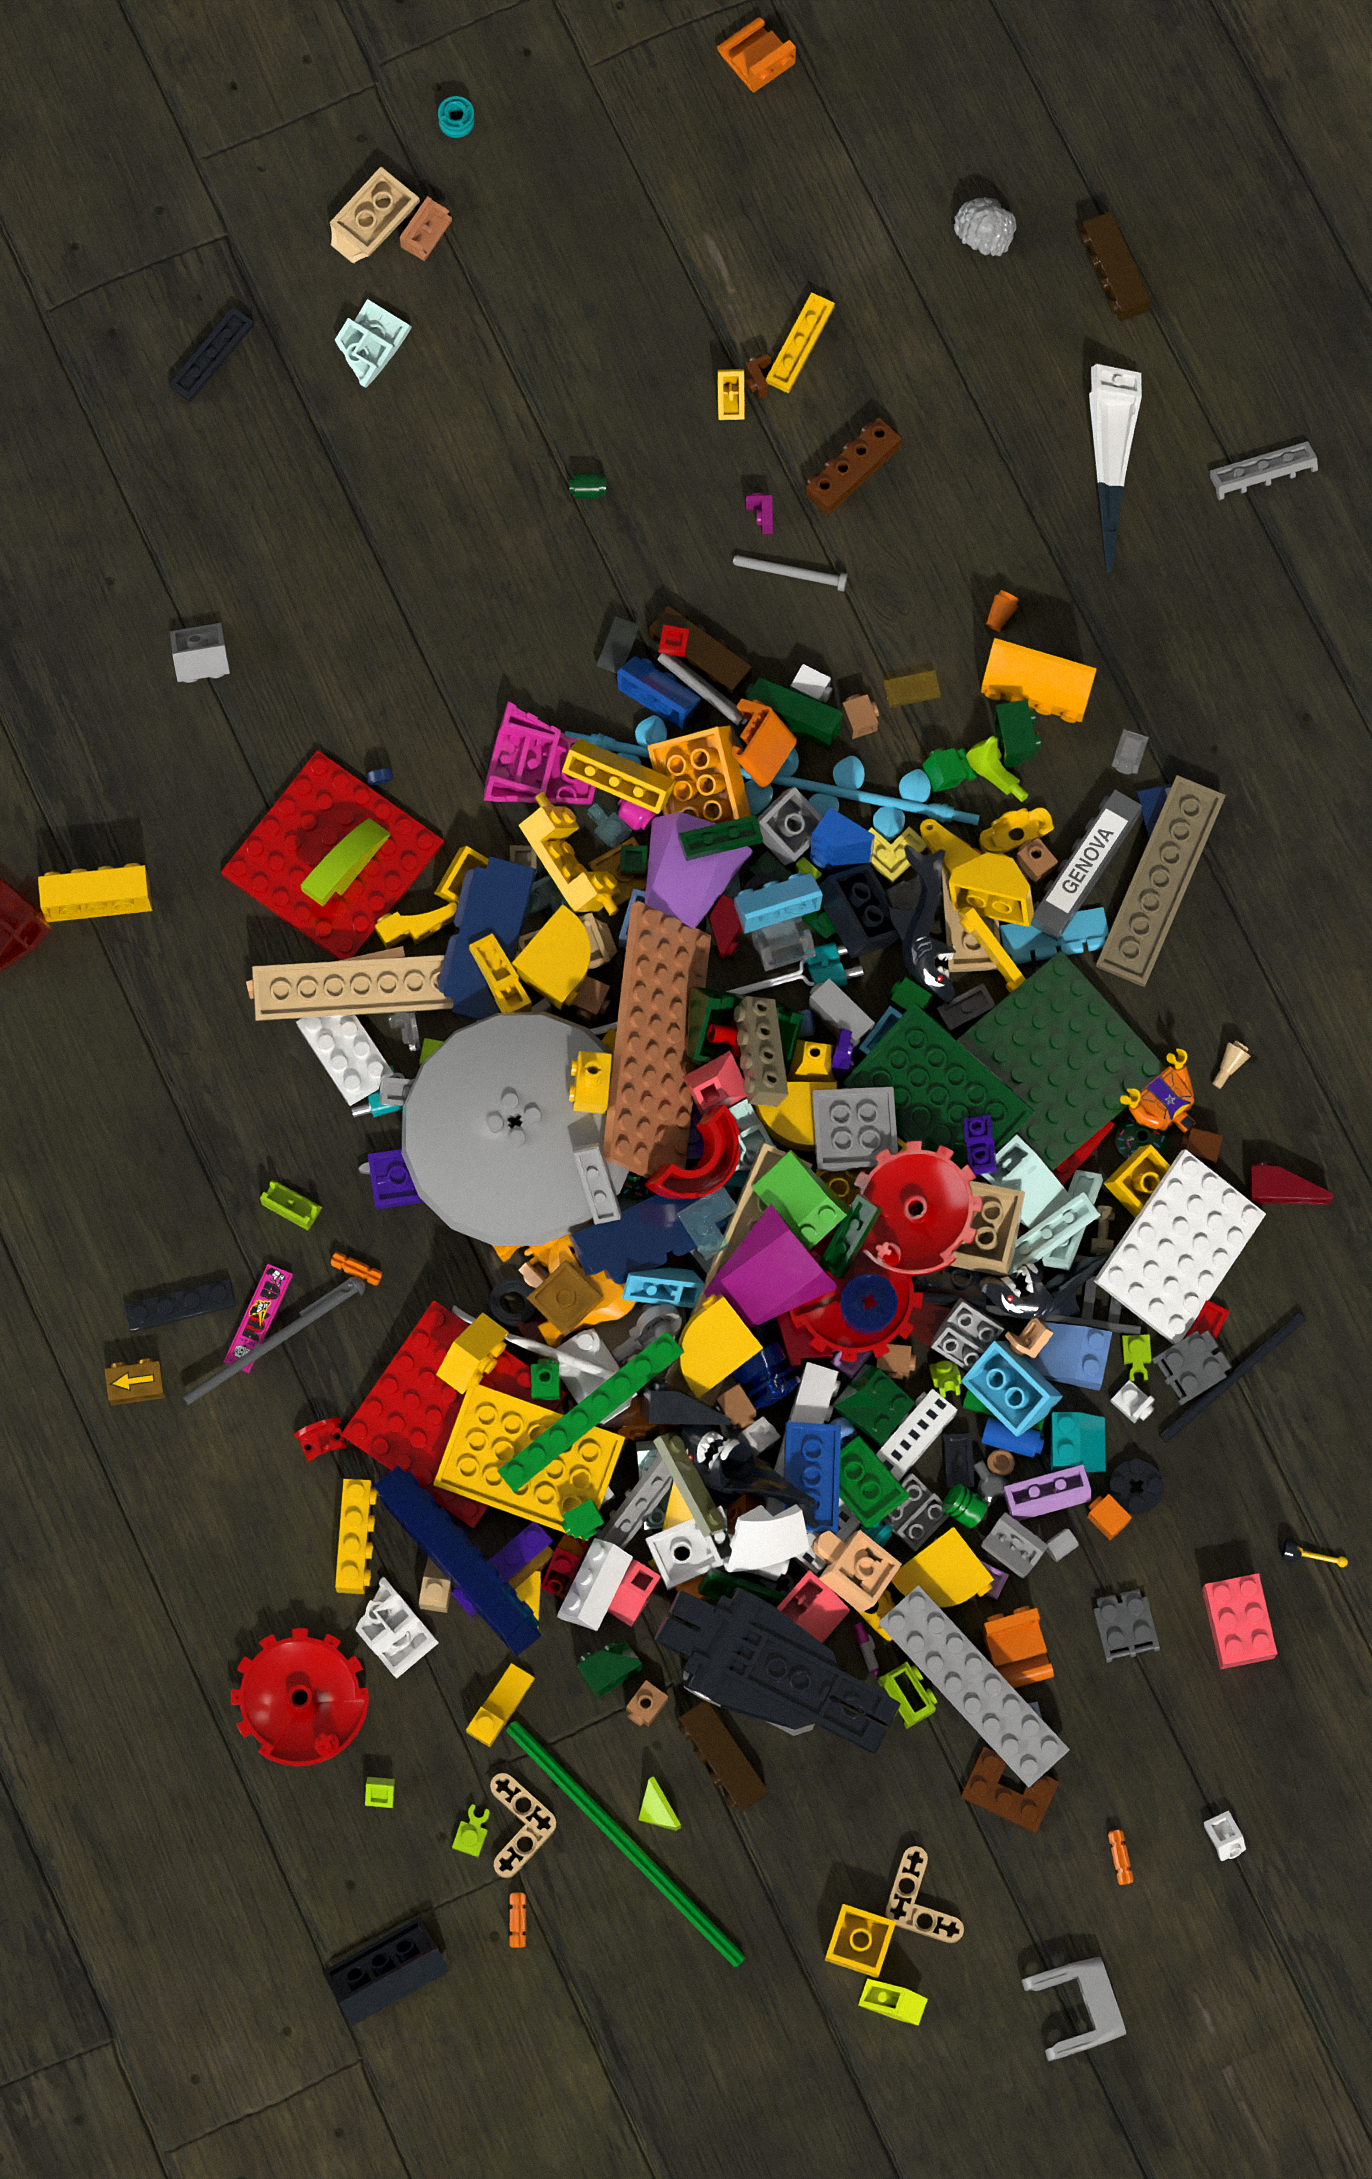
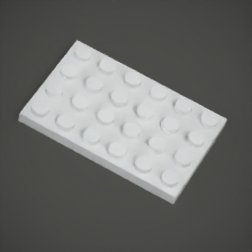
M1181 1150L1094 1279V1282L1175 1345L1182 1341L1198 1317L1205 1301L1210 1299L1266 1213L1190 1152Z

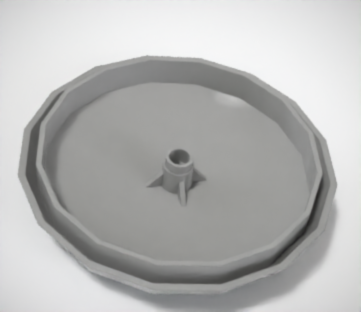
M547 1012L496 1013L455 1031L421 1064L403 1105L402 1156L418 1196L451 1229L493 1246H529L549 1243L586 1227L593 1220L572 1150L575 1147L599 1142L603 1152L607 1110L605 1114L573 1111V1102L569 1101L570 1085H575V1076H571L572 1059L577 1060L579 1051L612 1054L611 1083L614 1053L588 1028ZM516 1121H521L522 1124L520 1127L516 1125L513 1127V1124ZM605 1160L617 1196L622 1189L629 1170Z

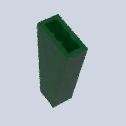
M760 677L755 684L751 683L745 692L744 697L747 698L746 700H758L764 705L771 707L790 731L828 751L842 729V711Z

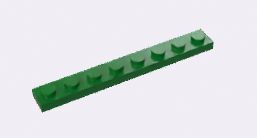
M666 1331L497 1472L509 1487L516 1492L684 1353L683 1349Z

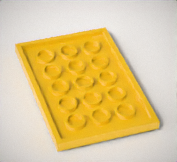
M478 1384L474 1389L472 1387L467 1389L433 1485L566 1533L561 1525V1521L564 1520L562 1514L592 1498L600 1510L626 1437L595 1426L519 1490L514 1492L497 1471L564 1415Z

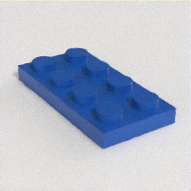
M786 1422L783 1478L816 1501L810 1507V1510L819 1526L814 1529L805 1523L807 1533L822 1534L826 1531H831L835 1535L838 1533L841 1425ZM783 1503L782 1512L789 1508V1507H788L787 1505H785L784 1503Z

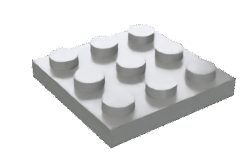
M893 1087L812 1090L817 1172L874 1169L879 1164L875 1158L877 1154L887 1148L891 1155L898 1153Z

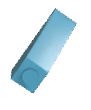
M668 1267L632 1272L628 1274L622 1299L694 1308L705 1284L694 1270Z

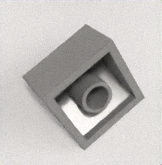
M222 623L170 631L172 655L178 682L190 683L205 677L219 678L224 674L230 673Z

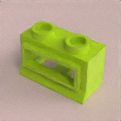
M908 1662L880 1677L878 1680L879 1685L884 1686L888 1695L901 1703L898 1711L905 1721L906 1729L934 1713L936 1710L934 1704L937 1703L932 1691L929 1688L924 1690L919 1682L923 1677L915 1665L910 1667ZM903 1672L907 1674L926 1707L916 1713L894 1680L896 1676Z

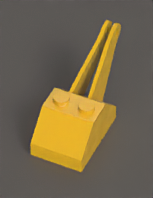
M926 819L921 823V836L932 853L940 849L945 851L942 868L950 878L949 888L953 910L960 911L964 907H973L979 916L1030 927L1034 915L1031 888L1013 858L1001 853L992 854L987 852L981 855L942 827L937 821Z

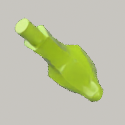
M993 735L975 744L966 755L969 765L1006 795L1012 793L1021 802L1028 797V793L1019 786L1020 780L1009 773L1000 762L1001 752L997 744L998 738Z

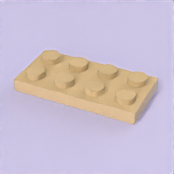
M942 868L946 945L952 946V944H955L957 951L951 960L947 959L948 971L998 970L972 933L968 934L960 925L959 921L961 918L957 914L959 911L953 910L949 888L950 878ZM980 916L1000 943L999 920Z

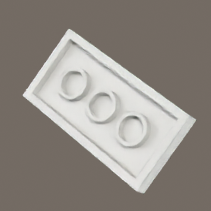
M355 1015L311 1017L296 1021L298 1028L349 1106L380 1089L381 1077L395 1078L394 1073Z

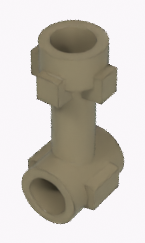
M1097 1206V1210L1100 1213V1216L1095 1219L1099 1220L1097 1238L1091 1239L1090 1254L1098 1256L1113 1249L1114 1240L1108 1239L1109 1221H1114L1115 1213H1113V1208L1110 1206Z

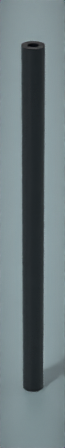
M1300 1312L1297 1313L1233 1369L1226 1378L1217 1383L1160 1433L1159 1437L1167 1443L1306 1321L1305 1317Z

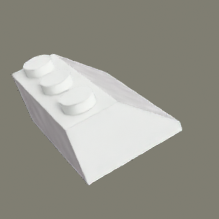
M594 1538L557 1617L598 1631L633 1557L613 1543Z

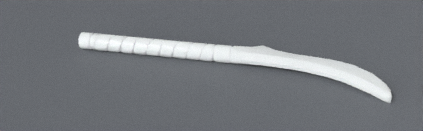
M455 1305L453 1306L452 1312L462 1320L470 1324L476 1320V1318L465 1313ZM509 1333L505 1338L532 1352L608 1380L616 1373L528 1338Z

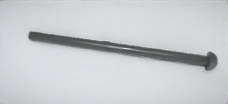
M351 1277L299 1312L302 1317L276 1333L262 1345L258 1343L254 1349L182 1396L186 1404L190 1405L355 1293L361 1296L365 1291L364 1281L359 1277Z

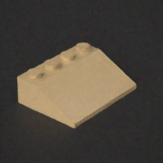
M970 1181L973 1196H982L983 1210L982 1212H974L971 1228L977 1230L975 1239L971 1244L965 1241L961 1243L953 1252L956 1260L950 1266L1008 1277L1015 1252L1025 1192ZM916 1205L912 1210V1215H920L924 1209L923 1205Z

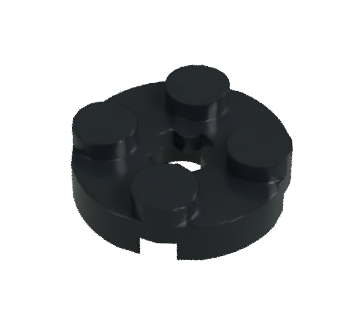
M1133 1459L1123 1462L1113 1471L1109 1482V1494L1128 1514H1146L1153 1510L1160 1502L1164 1483L1160 1472L1152 1464L1141 1459ZM1140 1481L1143 1484L1141 1486L1143 1492H1130L1132 1487L1130 1482Z

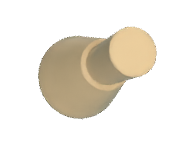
M1237 1041L1234 1044L1227 1043L1220 1071L1212 1082L1214 1086L1221 1089L1229 1075H1232L1251 1057L1247 1054L1249 1049Z

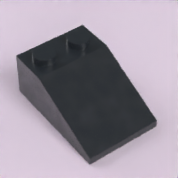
M653 1378L641 1388L640 1416L649 1424L731 1425V1419L722 1411L670 1383H665V1379Z

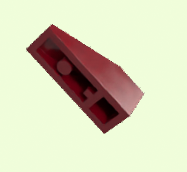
M1256 1163V1166H1252L1249 1171V1201L1253 1204L1330 1205L1333 1200V1193L1279 1166H1272V1163Z

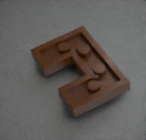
M984 1747L960 1798L1036 1833L1059 1782L1046 1775H1042L1029 1788L1027 1786L1023 1795L998 1784L1007 1763L995 1751Z

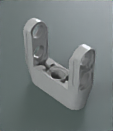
M1100 1956L1074 1962L1021 1980L1025 1991H1039L1073 1979L1078 1981L1094 2031L1058 2042L1054 2047L1045 2050L1048 2061L1090 2049L1126 2035L1125 2026Z

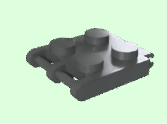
M1209 1330L1201 1335L1198 1331L1194 1332L1152 1359L1153 1363L1158 1364L1167 1378L1165 1380L1167 1385L1170 1384L1180 1399L1178 1401L1180 1405H1183L1226 1378L1227 1376L1224 1372L1232 1367L1222 1351L1214 1356L1211 1353L1212 1350L1218 1347V1344ZM1162 1359L1165 1360V1362L1167 1363V1365L1169 1366L1174 1375H1170L1169 1371L1163 1364ZM1176 1379L1178 1380L1179 1384L1181 1385L1187 1396H1184L1181 1390L1179 1389L1178 1385L1175 1382Z
M1139 1589L1120 1593L1122 1603H1117L1116 1595L1096 1599L1098 1608L1093 1609L1106 1663L1112 1662L1114 1658L1127 1655L1135 1657L1136 1653L1148 1650L1160 1651L1147 1597L1141 1598ZM1152 1642V1644L1141 1646L1137 1648L1134 1647V1645ZM1128 1647V1650L1110 1653L1112 1650Z

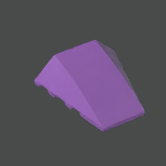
M682 812L652 818L645 904L680 920L685 926L695 929L713 906L716 898L726 889L733 876L735 877L740 871L743 863L750 858L753 851L746 846L686 861L678 840L679 833L715 825L716 823Z

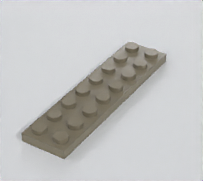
M1178 775L1176 776L1097 961V968L1140 986H1146L1226 795Z

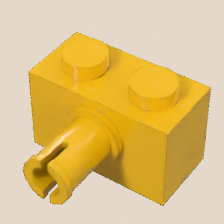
M579 1051L577 1060L572 1059L571 1076H575V1085H570L569 1101L573 1102V1111L606 1113L612 1054Z

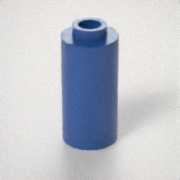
M988 1417L981 1443L1034 1458L1035 1453L1041 1454L1045 1439L1040 1437V1431L1028 1429L1016 1437L1000 1420Z

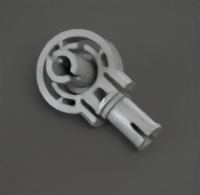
M646 1303L642 1308L643 1314L639 1317L636 1326L629 1330L630 1337L611 1350L615 1359L622 1365L639 1351L642 1352L666 1331L669 1332L674 1340L677 1339L683 1331L684 1321L676 1307L669 1304Z

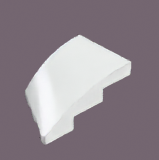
M796 1504L772 1517L760 1505L738 1517L735 1534L730 1543L732 1553L730 1560L725 1562L724 1568L728 1572L758 1569L783 1562L809 1550L810 1547L802 1510Z
M383 1577L379 1582L380 1588L373 1601H369L366 1613L360 1619L355 1630L397 1679L439 1642L386 1578Z

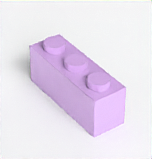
M1083 1465L1004 1486L1005 1501L1010 1516L1017 1521L1091 1501V1488Z

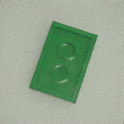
M859 1435L840 1449L839 1498L868 1531L909 1499L910 1495Z

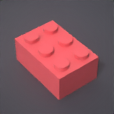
M1259 1573L1205 1584L1202 1592L1220 1669L1274 1659L1277 1655V1650Z

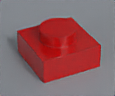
M663 625L658 653L684 657L689 629Z

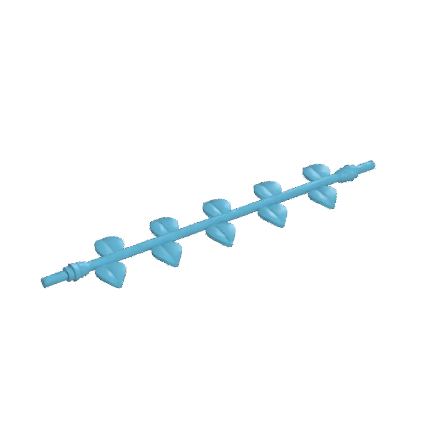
M654 715L638 724L635 731L638 745L618 742L600 733L589 736L565 731V735L570 738L574 737L577 740L580 738L610 752H620L617 755L641 765L639 757L650 759L647 746L666 741L667 730L662 719ZM793 747L771 782L772 784L816 792L817 794H814L808 802L822 817L829 808L838 812L839 802L836 797L885 806L878 809L875 813L873 826L876 832L887 842L895 839L904 827L905 815L902 810L924 814L942 823H951L953 820L978 825L980 816L954 810V807H950L948 804H923L930 795L931 786L927 775L920 769L911 771L901 779L899 791L902 799L859 791L857 789L862 786L865 773L861 761L855 756H849L836 764L833 770V778L837 786L791 777L796 772L799 762L798 754ZM740 766L742 777L752 779L745 769ZM753 779L745 783L751 815L756 816L769 806L773 797V789L771 785L764 788L759 787Z

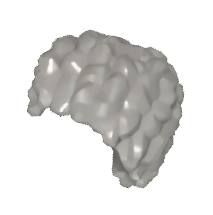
M984 197L970 200L961 206L954 217V230L956 235L962 239L963 244L967 243L973 250L978 249L984 255L990 253L992 256H1001L1002 253L1008 251V247L1013 240V234L1016 231V219L1013 213L1001 208V204L997 199Z

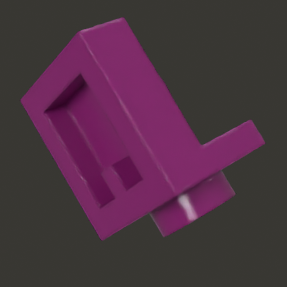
M754 493L751 496H746V510H757V525H762V534H773L772 495Z

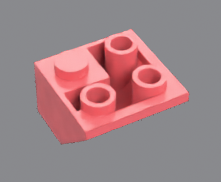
M730 1051L683 1076L702 1118L712 1106L725 1104L727 1108H730L747 1098L743 1088L744 1079Z
M632 1559L607 1612L632 1627L661 1583V1576Z

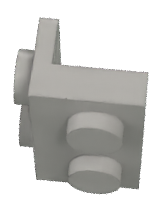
M1005 1512L982 1542L981 1547L1018 1576L1025 1578L1042 1557L1048 1545Z

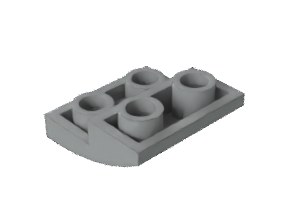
M960 1298L941 1324L930 1346L969 1372L990 1345L1004 1331V1327L998 1321L963 1298Z
M910 1473L900 1483L908 1492L910 1498L883 1518L882 1522L884 1524L890 1523L894 1526L892 1532L913 1551H916L949 1515L943 1512V1502L935 1493H931L913 1473Z

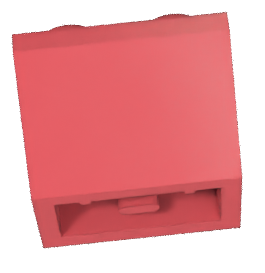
M810 1570L777 1607L779 1611L821 1643L827 1639L850 1612V1609L833 1590L819 1580Z

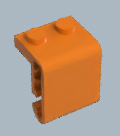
M760 17L717 46L721 56L753 93L793 66L796 55L795 45L790 40L783 44L772 30L768 33L763 28L765 22Z
M741 698L736 707L749 723L740 737L748 746L744 752L739 747L733 746L732 755L757 785L764 788L770 785L795 746L797 738L771 707L764 705L758 700L749 701Z
M1029 1606L1013 1610L1014 1615L1004 1617L1003 1614L988 1617V1622L984 1623L982 1627V1634L991 1664L1013 1689L1054 1677L1051 1663L1049 1664L1046 1655V1645L1038 1623L1040 1620L1037 1608L1030 1610Z

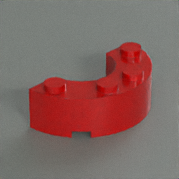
M725 1104L712 1106L696 1125L702 1134L704 1142L703 1155L698 1164L690 1170L680 1169L673 1163L661 1165L645 1183L648 1189L669 1199H691L703 1197L717 1191L730 1179L740 1157L741 1149H739L738 1138L740 1132L734 1116Z

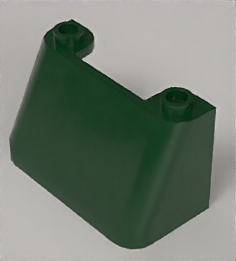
M692 986L689 996L687 1056L692 1058V1063L703 1066L729 1051V1045L709 1042L707 1030L711 1024L730 1026V1022L734 1018L736 1006L747 995ZM775 1001L785 1073L788 1076L804 1014L784 1003ZM733 1056L735 1062L740 1064L741 1057Z

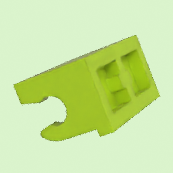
M274 1180L270 1182V1188L267 1193L263 1192L260 1197L263 1206L308 1231L322 1209L321 1206Z

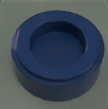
M391 768L379 769L366 774L368 784L370 785L383 784L394 779Z

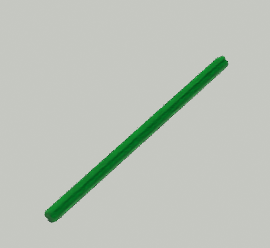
M513 1721L506 1728V1732L734 1967L739 1966L744 1961L745 1955L518 1721Z

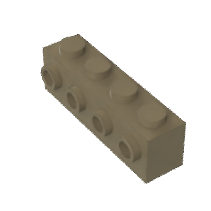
M746 996L734 1010V1020L737 1022L738 1029L737 1043L741 1050L740 1066L743 1069L745 1079L743 1085L744 1092L747 1094L748 1104L778 1107L787 1097L788 1087L775 999Z

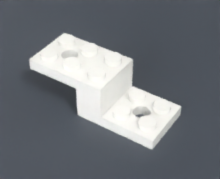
M719 1506L717 1509L722 1514L723 1521L727 1526L728 1509L723 1510L722 1506ZM694 1518L646 1538V1543L667 1590H670L707 1574L711 1567L725 1571L724 1564L730 1560L732 1553L730 1543L733 1535L727 1533L726 1528L718 1534L703 1537ZM680 1546H684L690 1551L689 1558L684 1561L677 1560L674 1556L675 1549Z

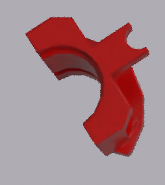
M339 1417L313 1423L294 1434L295 1439L300 1441L307 1462L315 1460L316 1457L326 1452L347 1448L338 1425L341 1423ZM335 1435H340L339 1439H335L334 1437ZM311 1446V1449L305 1450V1447Z

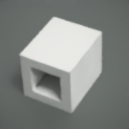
M804 664L801 666L790 687L791 691L825 703L833 689L830 688V677Z

